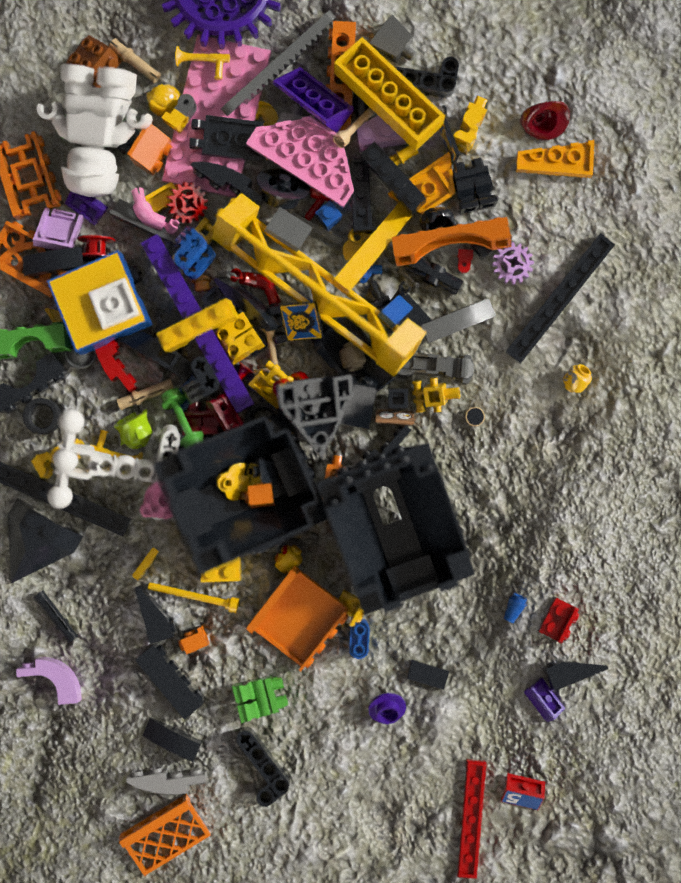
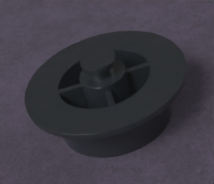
M268 169L260 172L257 176V184L262 189L261 196L263 200L275 208H295L299 200L305 198L310 191L309 185L285 170Z

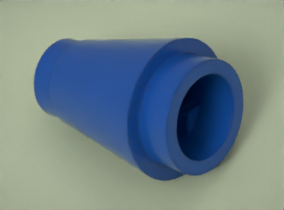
M517 593L509 596L504 619L514 623L527 606V599Z

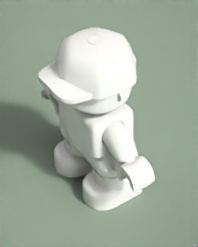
M62 64L61 80L65 82L64 90L66 94L64 103L68 114H66V117L63 115V107L59 102L54 101L52 103L53 110L50 114L47 106L43 104L37 105L39 116L52 120V124L60 137L70 143L81 144V147H75L68 152L67 168L61 167L64 183L70 191L88 197H99L111 194L116 188L119 174H115L117 171L116 158L113 153L104 150V148H117L129 140L135 133V128L146 129L152 123V116L149 114L142 115L141 121L137 123L136 115L138 113L134 109H129L132 103L131 98L135 94L137 74L120 69L98 68L97 82L101 85V88H92L94 69Z

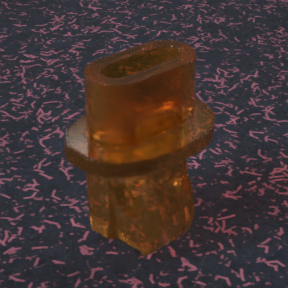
M205 271L199 278L191 280L195 291L210 290L212 278L206 276Z

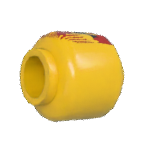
M284 545L275 555L276 568L284 574L289 573L294 566L298 568L303 562L302 551L295 545H292V547Z

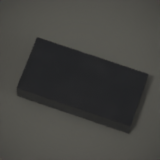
M412 659L407 679L444 690L449 670Z

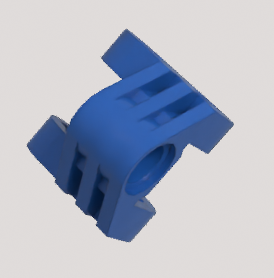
M186 226L174 240L180 246V249L174 255V262L179 268L183 269L188 278H199L214 261L215 251L207 244L201 234L189 226ZM208 253L209 256L206 258L203 257L202 254ZM181 257L186 258L187 261H181ZM191 267H193V268L196 269V271L193 272V271H190L189 269H190Z

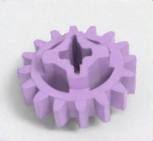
M512 242L511 247L503 248V250L498 249L497 253L499 255L493 256L496 262H493L492 266L497 268L493 273H499L498 280L504 278L505 284L509 280H511L512 285L516 283V280L522 283V277L527 279L529 277L527 272L533 271L529 267L534 264V261L529 260L532 257V253H526L527 247L521 249V243L515 247L514 242ZM507 252H513V254L510 256H504V254ZM512 260L515 261V266H514V267H511V263H510V262H511ZM501 265L504 266L506 272L502 270ZM516 271L521 272V271H522L521 274L516 275V276H512L514 272H516Z

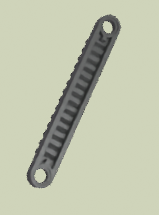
M330 10L325 13L221 108L225 115L229 116L242 103L247 105L251 99L258 95L294 60L312 46L323 35L322 31L336 18Z

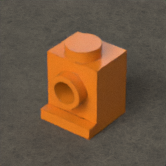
M203 625L197 628L198 632L191 630L184 634V638L178 640L180 649L182 651L185 650L186 655L210 644Z

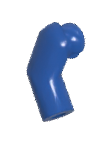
M372 265L359 280V283H366L372 274H382V265Z

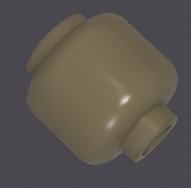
M351 342L344 344V348L339 351L342 367L349 372L362 369L366 363L364 352Z

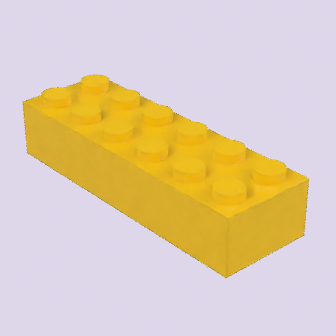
M363 37L334 62V74L415 151L443 126L445 115Z

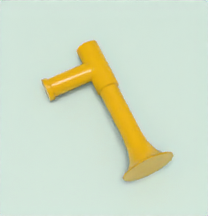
M177 46L175 61L177 67L184 61L216 62L214 79L223 80V63L230 62V54L186 53Z
M100 429L96 446L90 444L94 447L95 451L110 454L112 457L116 455L118 458L119 456L127 455L104 448L108 431ZM140 452L138 455L128 456L140 460L143 459V452Z

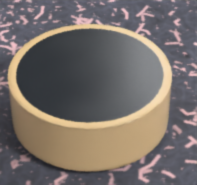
M478 407L470 408L465 414V420L470 426H479L484 422L485 414Z

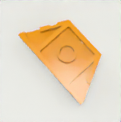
M449 152L409 178L426 197V203L417 211L420 215H423L430 208L438 207L455 195L451 155ZM391 192L388 193L390 198L399 202Z

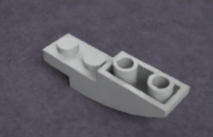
M154 767L147 772H143V770L132 771L126 778V781L136 788L153 793L184 794L188 793L190 785L204 783L208 776L207 770L201 771V768L192 769L190 773L182 774V771H177L169 776L168 768Z

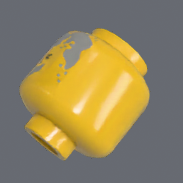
M582 364L571 366L563 376L565 388L572 393L583 392L592 380L591 371Z

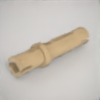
M116 38L112 40L117 47L111 43L109 47L121 57L123 62H128L152 81V83L155 84L158 81L154 76L159 79L161 76L160 72L134 54L131 48L125 47Z
M169 378L140 391H132V394L117 399L118 406L122 411L136 404L141 405V402L173 389L174 385Z

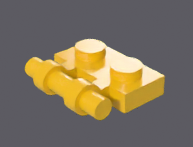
M269 360L265 364V367L270 370L267 374L261 369L248 385L278 409V398L272 389L273 383L276 381L272 377L276 375L279 379L285 378L289 381H293L294 378L290 375L287 376L280 370L281 367L278 364L275 365Z

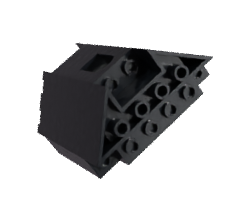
M284 411L268 417L264 416L153 463L154 470L158 476L157 480L160 490L164 495V503H167L182 539L180 541L185 545L187 553L200 575L329 519L318 487L313 480L315 478L314 472L311 467L308 468L306 453L303 449H300L298 435L292 431ZM264 457L268 461H274L277 484L272 486L275 506L251 508L249 503H241L240 500H229L225 496L224 491L217 487V477L221 473L227 472L233 464L245 463L246 470L244 475L248 476L247 464L255 462L254 459Z
M429 442L409 447L399 446L388 451L387 455L383 452L375 455L373 460H360L356 462V466L341 467L337 469L336 473L316 483L364 615L383 609L384 613L403 607L402 601L437 588L442 593L460 586L459 580L475 575L466 541ZM382 486L388 487L392 491L401 516L400 520L387 525H383L374 500L375 490Z

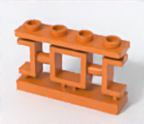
M32 131L31 134H25L27 141L25 145L11 149L7 141H3L0 144V176L12 215L17 220L30 216L29 206L45 201L49 209L61 207L60 201L62 197L60 191L56 190L54 185L56 178L53 171L50 172L48 166L51 164L48 154H45L43 150L45 142L42 135L39 136L36 131ZM33 141L41 164H39L36 157L30 159L26 157L25 152L35 149ZM5 151L9 157L18 155L20 161L10 165L11 171ZM34 165L38 180L22 185L18 170ZM44 177L52 200H50L47 193L38 196L36 188L46 185ZM17 190L20 193L29 191L31 198L20 203Z

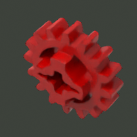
M184 181L182 186L175 184L176 190L170 189L172 195L166 196L170 200L169 203H166V206L171 207L168 213H174L173 219L177 220L180 218V223L186 221L188 224H192V219L198 222V216L204 217L202 210L208 209L204 206L208 199H203L206 192H200L201 186L194 188V182H190L188 185ZM183 190H191L187 194L181 193ZM184 199H189V200H188L189 206H186L187 203L185 202ZM188 211H190V212L193 213V214L188 215V216H185V215H184V214H186Z

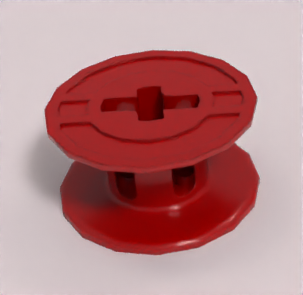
M82 235L77 237L78 241L86 243V253H82V258L87 261H94L106 256V244L116 242L114 238L99 235Z

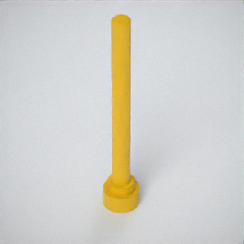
M152 582L148 584V590L222 606L231 613H237L240 598L222 599Z

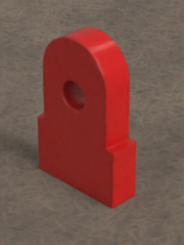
M458 249V271L460 273L466 274L469 272L474 250Z

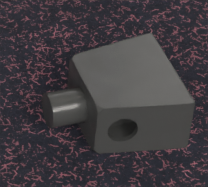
M392 14L369 43L384 58L394 63H397L401 56L411 62L417 53L410 47L413 36Z

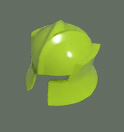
M144 409L138 416L134 412L119 420L113 426L120 433L121 445L125 444L131 449L146 447L153 433L148 422L147 409Z

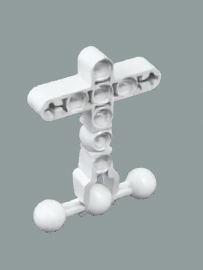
M74 409L64 411L58 420L61 430L64 431L62 443L57 444L60 449L53 456V463L56 467L53 472L57 474L56 485L49 489L47 500L57 509L65 508L71 503L73 496L70 488L67 487L69 477L88 480L92 476L112 475V477L116 475L123 480L134 477V480L138 478L141 481L152 482V484L157 482L158 476L154 470L153 463L167 458L162 456L166 451L172 452V455L178 452L180 435L177 427L166 425L162 428L156 460H139L128 455H122L117 458L116 455L112 457L110 454L95 451L91 445L74 444L76 433L84 426V418L80 412ZM170 433H173L174 435L171 436L170 444L167 436H169ZM77 454L90 456L88 468H75L78 464ZM102 462H109L111 464L107 468L100 466ZM124 464L130 466L128 470H122L120 467ZM142 467H148L149 471L146 473L140 472V469ZM152 517V518L155 519V520H161V519H163V518H157V517L154 518V517Z

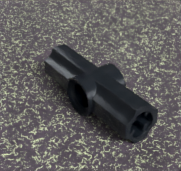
M422 258L417 263L407 265L405 270L422 278L425 283L436 288L439 287L455 296L463 283V280L446 272V269L436 263H429Z

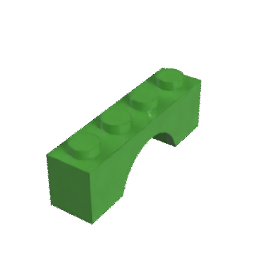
M53 322L52 325L48 326L37 324L33 325V328L16 327L15 330L11 331L0 329V360L17 358L22 346L35 340L42 341L46 349L54 353L71 351V339L63 322Z

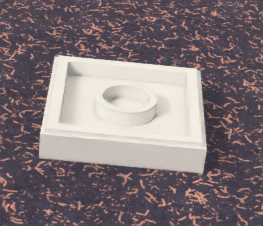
M125 278L88 292L103 330L140 315Z

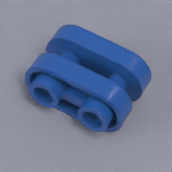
M364 618L361 619L360 623L356 622L354 627L350 626L349 651L355 659H363L369 652L370 627Z

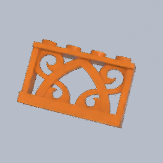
M6 220L0 232V250L3 244L8 250L0 256V270L54 299L47 283L51 279V273L41 275L39 278L24 276L22 273L23 260L18 254L30 249H37L39 253L46 252V249L33 246V242H26V237L33 240L34 231L29 230L27 232L23 230L24 226L13 220L10 223ZM11 233H17L20 239L15 241L12 237V243L15 246L11 248L7 242V237ZM13 256L18 259L16 266L11 265V262L15 260ZM69 271L57 273L56 275L59 276Z

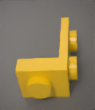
M343 589L338 599L349 607L347 614L351 616L350 626L354 627L356 622L360 623L364 613L358 597Z

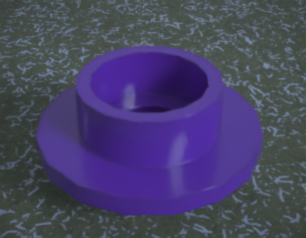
M385 693L378 695L369 703V715L373 720L382 724H393L405 714L406 702L397 694Z

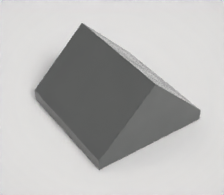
M279 207L264 231L298 252L309 236L312 227Z

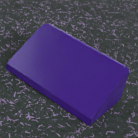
M70 191L64 203L79 215H83V218L94 226L108 209L105 204L95 197L80 195Z
M540 678L524 691L546 722L554 721L566 709L543 678Z

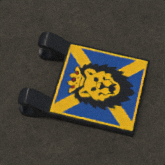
M442 105L445 119L439 132L447 152L451 155L453 166L457 163L460 153L446 119L447 107Z
M316 301L287 304L271 303L266 308L268 315L281 313L285 332H277L276 336H273L275 344L287 341L324 338Z

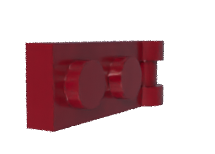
M222 393L217 396L216 400L212 399L207 402L208 409L213 412L224 433L244 425L226 394Z

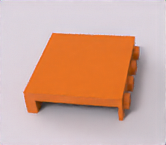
M294 566L256 614L246 630L251 634L253 631H256L300 666L299 671L301 672L304 667L308 669L315 660L312 657L316 652L318 654L322 652L326 646L324 642L327 638L331 640L338 631L335 629L338 624L343 625L348 619L349 607Z

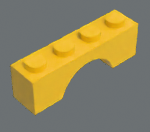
M224 299L157 333V336L166 352H173L187 345L199 335L239 319V316L232 301Z

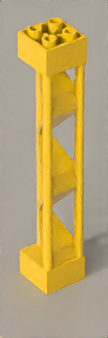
M241 193L237 198L233 197L227 207L221 208L215 216L217 218L216 223L212 228L214 230L213 240L229 252L232 251L297 302H309V300L275 274L289 272L309 287L312 292L313 301L317 302L320 319L376 361L377 365L393 377L415 354L426 334L423 329L407 318L401 326L397 324L391 329L395 333L388 338L380 321L387 327L389 326L378 317L380 311L353 290L347 293L334 284L333 280L335 277L300 250L296 252L266 233L264 230L267 225L257 219L260 206ZM262 232L292 255L270 249ZM243 239L247 240L254 246L255 259L236 245ZM308 270L309 278L301 271ZM321 277L352 300L328 293ZM367 314L368 322L361 318L359 315ZM347 316L370 334L372 348L332 318Z

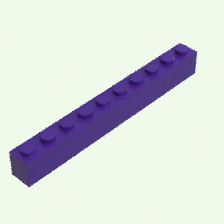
M156 234L142 242V247L183 319L202 311L160 236ZM210 330L196 337V342L218 377L236 412L239 414L255 405L214 331Z

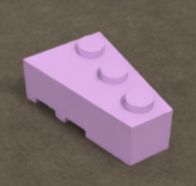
M379 116L365 122L356 130L359 152H363L374 141L380 148L408 144Z

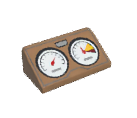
M377 409L375 423L413 426L414 412Z

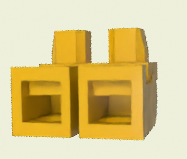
M244 312L238 315L239 319L215 331L216 337L233 365L248 357L257 349L260 350L265 347Z

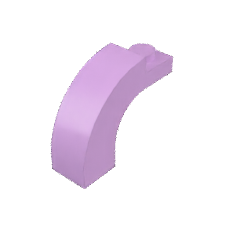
M39 657L35 659V665L34 662L23 663L21 667L16 669L17 677L41 675L49 678L57 689L58 705L78 703L82 700L80 684L75 673L65 663L57 659Z

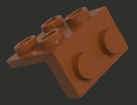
M89 35L82 40L79 47L70 55L66 64L94 69L92 85L95 88H101V85L97 82L98 68L117 69L122 60L109 46Z

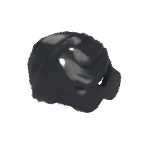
M433 207L426 210L419 221L422 231L456 225L453 213L446 207Z

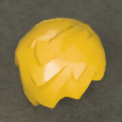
M160 84L146 95L150 110L159 117L163 116L165 112L171 114L178 104L180 97L179 91L174 86L168 84Z

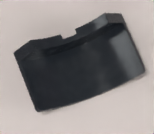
M347 316L336 320V322L372 348L371 340L359 325ZM330 326L323 330V339H311L316 352L338 374L352 373L355 376H369L378 380L376 393L395 379V377L377 365L376 361L366 353H364L366 363L362 369L354 372L344 369L339 357V351L344 348V344L350 341Z

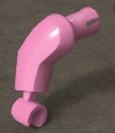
M134 188L132 195L135 204L132 209L137 218L150 228L162 231L164 227L169 234H174L178 230L179 221L171 219L169 223L165 222L166 217L154 212L149 202L146 201L144 189L139 188L140 193L138 194L137 188Z

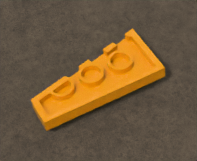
M589 140L586 143H571L566 146L556 145L547 149L536 148L518 151L516 172L592 178L594 140Z

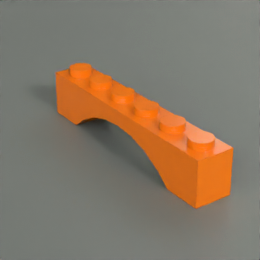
M497 217L492 220L457 224L452 227H440L435 230L418 231L412 234H400L392 237L396 266L415 264L429 252L449 244H476L490 250L511 247V234L508 218Z

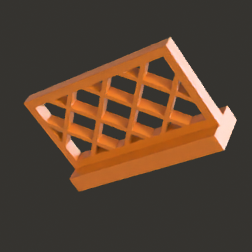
M187 793L120 834V845L122 848H126L144 876L211 836L210 831L192 806L191 799ZM189 810L193 815L192 822L181 820V815ZM168 822L177 823L175 832L164 830L165 824ZM179 824L190 826L189 834L179 833ZM193 827L201 828L204 832L200 836L191 835ZM152 832L160 833L159 842L147 840L148 835ZM162 835L174 836L172 844L162 843ZM176 837L186 838V844L183 846L174 845ZM135 842L144 844L142 852L134 851L131 845ZM146 844L157 846L156 854L145 853ZM159 847L171 849L170 854L166 857L158 855ZM143 857L154 859L153 864L145 868L142 863Z

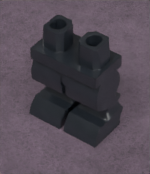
M481 157L471 160L472 169L466 170L464 162L454 164L453 181L457 200L459 201L460 215L477 211L478 208L482 210L497 205L498 199L495 194L492 195L491 193L493 185L488 172V165L484 166ZM474 191H475V195L477 196V199H474V198H473V196H474Z

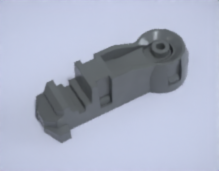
M415 353L395 377L408 379L413 375L458 378L462 379V384H468L473 376L474 363L471 355H464V358H452L451 356L443 358L439 357L440 355Z

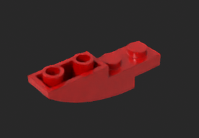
M114 339L107 345L96 349L100 364L109 379L113 382L120 379L128 391H135L138 388L135 385L137 380L131 373L127 374L123 368L126 366L121 359H116L121 354L118 350L120 345Z

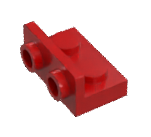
M555 597L538 631L562 644L571 633L569 629L572 623L575 624L578 620L579 609Z

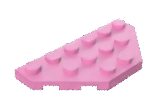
M311 116L293 121H283L270 126L256 127L246 142V146L343 208L354 192L345 148H339L333 142V136L336 132Z

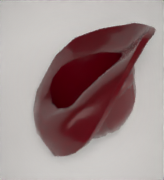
M561 101L538 103L525 109L521 115L520 124L529 136L537 140H552L562 135L567 129L570 121V111L567 105Z

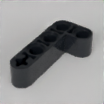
M446 57L443 60L440 74L393 66L405 78H412L414 82L411 84L423 95L448 98L453 95L459 69V62L454 57ZM451 65L454 70L448 71L445 69V66ZM430 81L433 85L427 87L423 84V82ZM449 84L451 89L446 90L442 85Z
M243 727L237 735V743L266 781L258 789L256 800L260 806L268 807L288 791L290 778L255 731L250 727ZM243 734L245 736L250 735L249 741L247 739H242ZM260 749L263 755L256 757L252 751ZM271 764L275 770L267 772L264 766ZM283 780L286 786L280 788L276 785V782ZM268 792L271 797L263 799L260 794Z

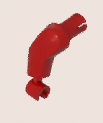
M238 268L230 271L237 275V277H230L232 282L239 280L240 284L264 290L269 305L281 302L275 287L276 285L262 274L241 272Z

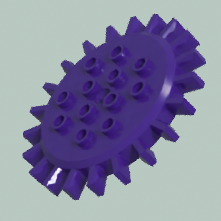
M171 0L162 4L165 13L178 9L179 13L170 20L174 28L183 21L189 24L184 31L186 39H189L197 29L202 32L200 37L201 46L205 47L209 36L214 35L218 36L217 42L220 49H224L225 36L234 35L238 47L242 46V36L240 33L247 29L251 36L257 39L259 35L257 28L254 26L257 21L260 20L268 27L272 25L271 18L264 14L266 9L269 8L277 12L281 10L280 3L273 0ZM221 1V4L216 5L215 2ZM199 9H204L202 13L198 12ZM242 9L247 10L245 13L240 12ZM229 17V20L224 21L223 18Z

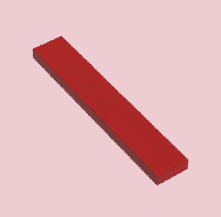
M467 759L457 869V877L477 879L487 764L484 760Z

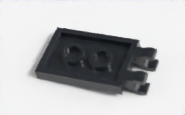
M206 115L205 121L192 119V130H204V140L190 138V149H202V155L260 162V154L246 146V142L256 127L263 126L264 122Z

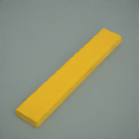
M399 202L338 273L333 283L349 293L390 245L392 237L400 233L414 214L411 215Z

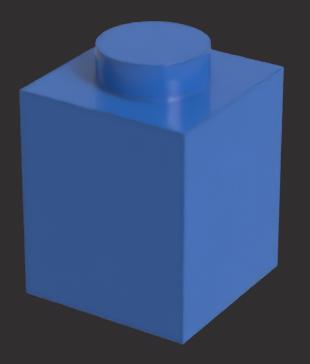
M328 201L315 212L316 218L327 232L342 220V214L331 201Z

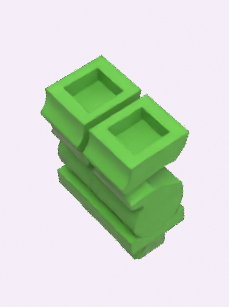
M271 675L250 680L245 685L234 683L232 686L241 723L248 722L252 718L258 719L272 713H278L279 709L288 706L286 694L277 697L275 694V690L284 688L282 677L271 678ZM249 699L253 700L249 704L246 703V701Z

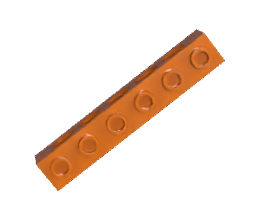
M333 21V28H329V40H332V47L328 46V58H331V65H327V77H330V84H326V87L352 106L353 91L345 83L337 84L335 82L338 77L334 74V62L355 44L356 22ZM339 41L347 43L343 47L337 45ZM351 115L339 131L346 130L351 125Z

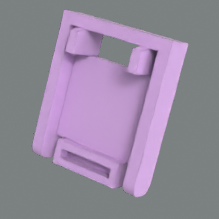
M45 207L33 238V246L52 250L74 248L83 223V215H79L77 222H75L76 213L53 209L51 216H49L50 209Z

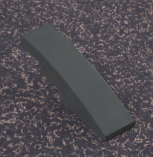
M486 299L423 324L421 329L426 332L425 339L428 344L493 318L496 315L490 300Z

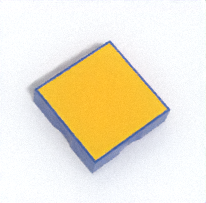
M119 250L47 281L73 347L78 354L84 355L107 345L116 338L128 336L152 325L143 300L136 291L134 279L126 259ZM125 278L140 315L103 330L88 292Z

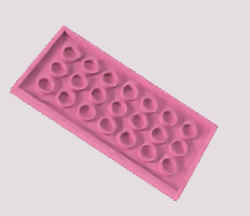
M197 35L193 53L230 54V62L223 63V80H215L216 62L191 61L183 94H189L194 98L197 110L181 133L174 130L171 142L173 148L168 154L162 181L164 183L171 182L174 185L180 184L181 186L184 181L188 185L190 182H194V188L201 186L200 191L237 198V195L228 189L230 186L225 191L220 188L217 191L208 184L210 181L206 178H198L193 173L194 170L191 164L192 162L215 163L243 174L246 160L202 155V149H190V138L204 140V130H192L191 123L192 119L205 121L206 115L255 121L262 91L251 99L247 105L242 103L229 116H226L221 108L269 65L271 50L244 44L238 47L235 42L226 40L224 49H220L217 38L209 37L208 43L204 47L201 46V35Z

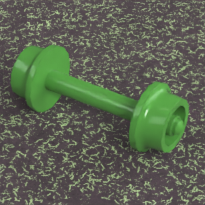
M178 388L164 392L161 395L163 401L162 408L174 410L186 435L180 440V446L188 448L203 442V432H192L180 406L186 401L185 395Z

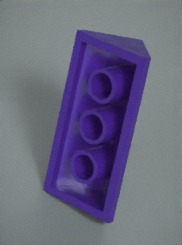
M301 67L273 80L272 84L336 133L354 110L350 104Z

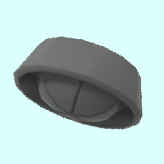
M72 342L71 351L63 352L67 363L78 369L87 368L96 359L95 350L84 355L78 354Z

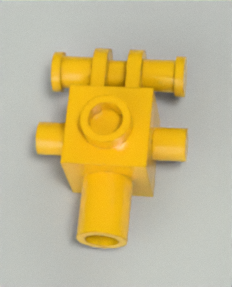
M437 377L430 378V384H427L423 389L421 388L422 380L412 381L414 386L412 395L416 397L413 399V402L416 403L417 413L425 412L424 403L425 407H433L434 413L441 412V406H445L448 400L460 399L459 387L446 388V383H438Z

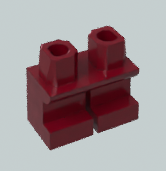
M206 401V411H201V402L189 404L188 412H184V415L192 432L201 431L204 437H213L224 433L215 415L207 407V402L209 401Z

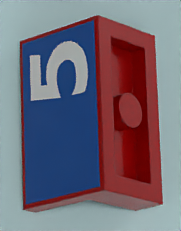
M507 773L505 791L501 797V802L539 810L545 799V781Z

